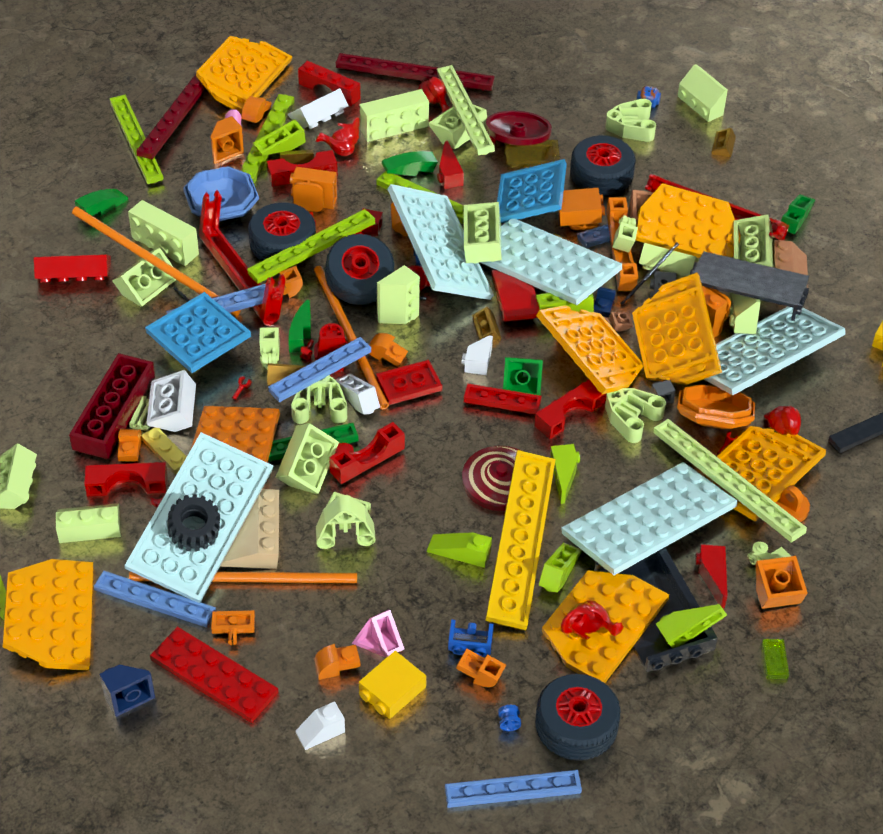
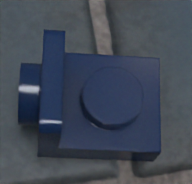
M599 287L594 303V312L600 313L603 317H610L616 291Z

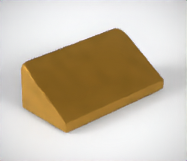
M732 128L716 132L711 151L712 154L725 157L732 156L736 139Z
M314 151L280 152V159L284 158L292 164L308 163L314 159Z
M488 306L472 315L479 340L487 336H493V340L501 339L495 316Z
M268 363L267 385L270 386L305 366Z

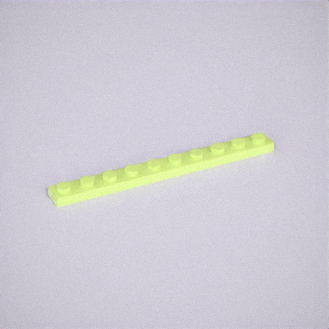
M453 66L437 68V74L443 81L446 92L477 154L486 155L494 152V145Z
M667 419L654 427L655 435L791 543L806 533V526L672 421Z

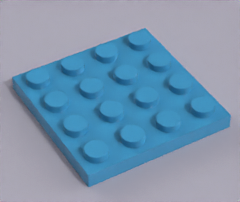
M565 159L501 174L497 197L501 223H506L510 219H524L561 210L567 166Z
M205 292L145 327L146 333L191 373L251 337L250 330Z

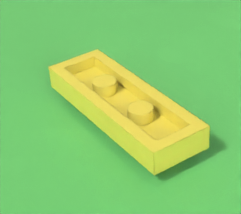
M155 427L142 434V441L162 462H166V466L176 475L187 456L160 428Z

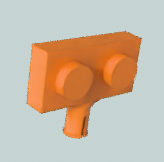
M255 610L212 611V634L226 633L228 634V644L232 645L233 638V645H236L237 634L255 633Z

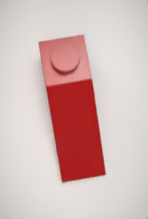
M448 141L444 142L439 173H437V180L444 189L459 187L464 184V172Z
M701 544L699 553L696 552L695 565H699V574L717 603L722 608H725L728 596L726 547Z

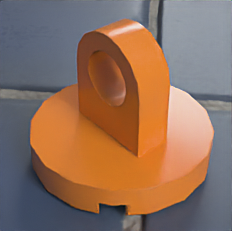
M793 485L786 487L781 494V498L776 502V504L799 522L804 521L810 511L808 499Z

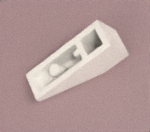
M352 374L336 379L343 395L358 412L367 415L380 408L374 386Z

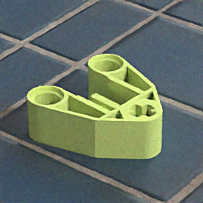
M639 99L617 105L607 112L606 130L622 138L645 142L653 141L656 123L653 120H648L651 112V101Z
M330 375L296 393L291 404L293 421L297 424H304L309 420L311 396H314V405H318V408H322V405H325L326 396H329L331 421L341 424L347 420V402L339 383Z
M622 388L618 391L607 393L605 403L610 423L631 443H638L642 439L644 423L638 418V415L641 414L650 420L659 421L664 417L666 401L663 397L635 388Z
M341 495L334 499L323 509L316 525L317 546L322 549L333 547L336 537L335 524H339V529L346 533L348 529H351V523H355L358 544L362 546L374 544L376 540L374 522L366 507L348 495Z

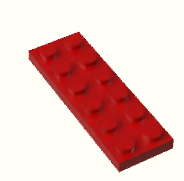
M178 626L150 655L151 661L250 723L254 722L279 693L276 686Z

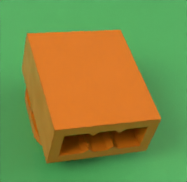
M296 167L294 174L291 173L290 176L293 203L307 211L320 212L323 208L334 209L337 201V172Z
M599 188L564 190L562 209L558 210L560 226L569 225L572 230H586L598 227L599 223H602V216H605L603 194L599 195Z
M702 286L715 338L722 332L724 320L729 317L731 301L728 296L719 290Z

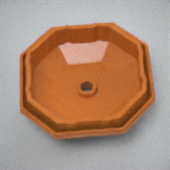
M703 384L685 387L684 390L679 391L677 409L680 414L702 426L732 429L747 426L754 421L755 402L741 392L731 395L716 386Z

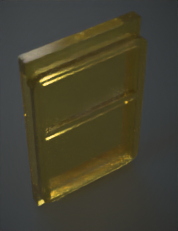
M546 140L535 145H512L505 143L507 165L511 167H533L560 160L558 140Z

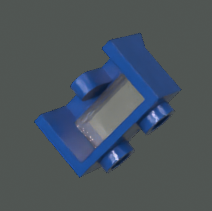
M451 619L448 641L449 651L457 655H463L465 650L469 649L482 657H485L487 654L491 655L494 624L489 623V631L476 630L477 625L475 623H468V629L455 628L456 620Z

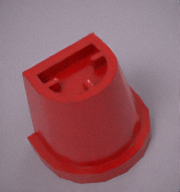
M329 323L321 327L318 342L314 346L315 361L348 344L344 330L340 325ZM344 367L336 372H342L344 370Z

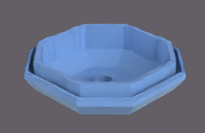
M229 166L198 172L183 188L191 213L201 217L204 194L207 192L210 198L209 201H213L215 198L214 193L218 190L222 196L219 221L244 216L259 200L251 175Z

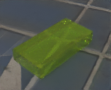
M763 639L762 649L767 679H788L789 670L784 639Z

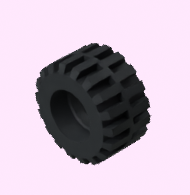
M193 494L190 498L188 495H185L184 500L179 498L176 500V505L172 504L171 510L168 513L169 537H172L174 544L178 542L179 548L186 547V551L190 552L191 549H195V552L200 551L201 547L207 549L208 543L212 545L215 542V538L219 535L220 512H218L216 505L213 506L211 499L206 501L205 496L201 495V498H198L197 494ZM195 516L204 520L206 524L200 529L193 530L185 527L182 522L188 517Z

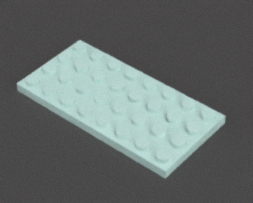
M391 184L388 187V192L432 290L491 300L494 294L479 262L466 263L464 230L448 197Z
M510 219L501 226L502 260L480 262L575 305H578L622 270V263L517 219Z
M786 307L759 321L756 334L736 333L717 343L716 348L722 373L705 378L704 380L731 395L737 394L844 336L845 328L805 308H802L801 315H797L795 321H791L794 308Z
M201 432L127 560L125 569L200 603L272 472L273 465ZM193 494H197L198 498H201V495L206 497V501L211 499L213 506L216 505L218 507V512H220L219 535L215 538V542L212 545L208 543L207 549L201 547L200 551L195 552V549H191V552L186 551V547L179 548L178 542L174 544L172 537H169L168 513L171 510L172 504L176 505V500L179 498L184 500L185 495H188L189 498ZM195 516L188 517L182 522L185 527L193 530L200 529L206 524L204 520Z
M682 462L561 527L562 534L612 575H616L737 507V500Z

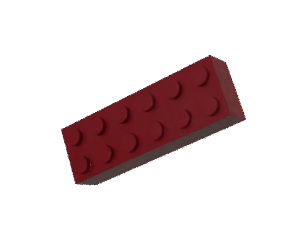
M120 353L117 354L69 434L72 450L105 459L109 458L119 441L120 429H126L142 397L145 396L150 388L151 381L155 379L152 361Z

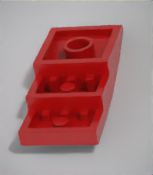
M492 270L496 298L499 301L504 321L538 318L536 315L540 309L534 286L498 270Z

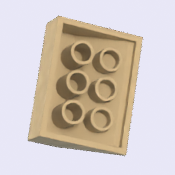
M261 490L220 565L221 567L277 569L279 556V490Z

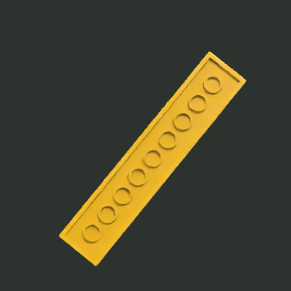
M517 450L485 621L522 630L527 629L556 459Z

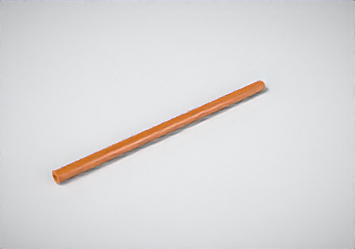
M76 206L72 210L73 215L198 294L205 292L211 298L219 297L214 292ZM241 310L230 312V314L238 317Z
M316 266L314 272L350 343L357 339L337 296L331 292L327 285L322 266ZM366 356L361 357L357 361L367 382L375 387L380 409L384 410L389 407L388 401Z
M131 571L129 572V579L131 580L150 581ZM217 572L212 582L357 583V573Z

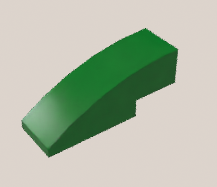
M416 151L389 157L382 160L381 163L389 174L417 176L418 171L433 173L438 161L431 151Z
M104 189L75 200V207H79L91 216L97 213L103 216L126 202L128 197L118 189Z
M799 194L790 203L788 211L781 219L782 222L789 225L787 232L795 234L811 211L815 199Z
M306 300L300 306L291 322L288 338L289 353L301 352V347H304V339H311L310 300Z

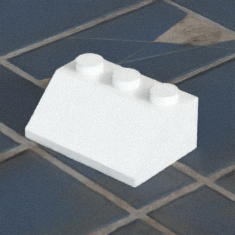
M338 89L289 113L288 116L292 120L295 119L303 129L306 127L311 129L318 126L317 122L320 120L324 123L332 119L330 115L334 113L336 116L344 113V108L348 107V104L341 89Z
M185 370L151 381L146 423L148 426L173 432L192 427L196 383Z

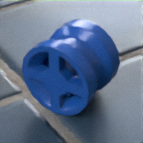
M505 705L499 708L498 716L501 718L499 724L502 730L514 731L521 727L522 723L518 717L520 715L518 706Z

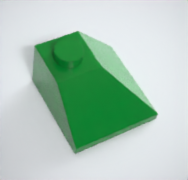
M505 357L503 389L540 395L543 359Z

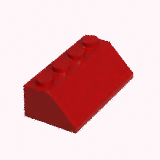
M111 255L34 257L35 279H40V282H51L52 278H58V282H67L69 278H76V281H87V277H94V280H105V277L110 276Z

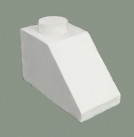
M487 336L468 346L467 353H463L462 364L465 365L466 373L487 375L493 336Z
M334 701L314 710L296 730V734L304 749L307 750L345 733V719Z

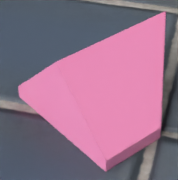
M390 610L369 618L352 642L354 645L383 657H388L395 650L399 652L404 649Z

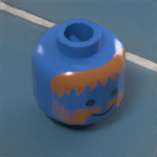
M644 86L641 91L638 90L636 100L648 99L652 103L651 108H655L656 105H659L661 93L658 88Z

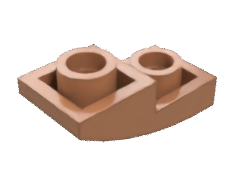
M612 312L610 317H604L617 333L633 327L629 312Z

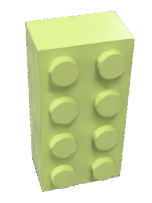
M422 89L362 103L360 104V130L366 141L369 142L429 127V100Z
M143 200L128 211L131 235L136 241L154 250L160 247L165 256L184 266L199 255L197 232L193 226Z
M499 202L464 205V251L466 263L502 260Z
M769 215L734 220L735 259L774 267L773 237L769 236L770 232L773 233ZM738 229H739V232H740V235H741V237H740V244H739V233H738Z

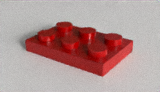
M429 360L376 374V379L389 405L442 391V384Z

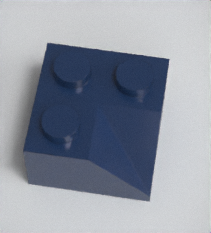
M119 664L99 674L104 697L115 717L155 698L151 673L143 667L134 668Z

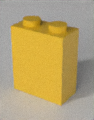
M396 650L359 681L360 697L365 702L369 701L379 714L385 715L389 719L426 688V675Z

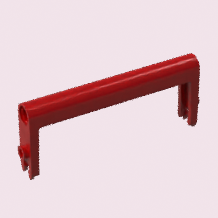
M654 174L649 175L647 185L645 186V190L655 192L663 183L709 196ZM729 203L735 220L762 216ZM769 218L773 233L770 232L769 236L777 240H784L789 225L780 220Z
M216 190L214 200L209 201V194L206 192L202 201L199 237L239 291L261 285L260 283L257 284L248 275L247 265L219 230L221 194ZM283 274L279 275L278 286L273 287L275 283L273 277L267 278L262 304L252 306L267 326L275 324L280 317L286 282Z

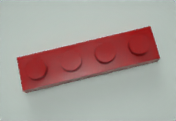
M467 383L463 402L536 414L540 409L542 396Z

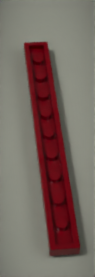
M339 53L336 60V68L420 81H427L432 77L439 78L437 74L438 67ZM455 70L463 87L492 91L495 76Z
M196 74L136 150L137 156L153 160L205 91V86L197 78Z

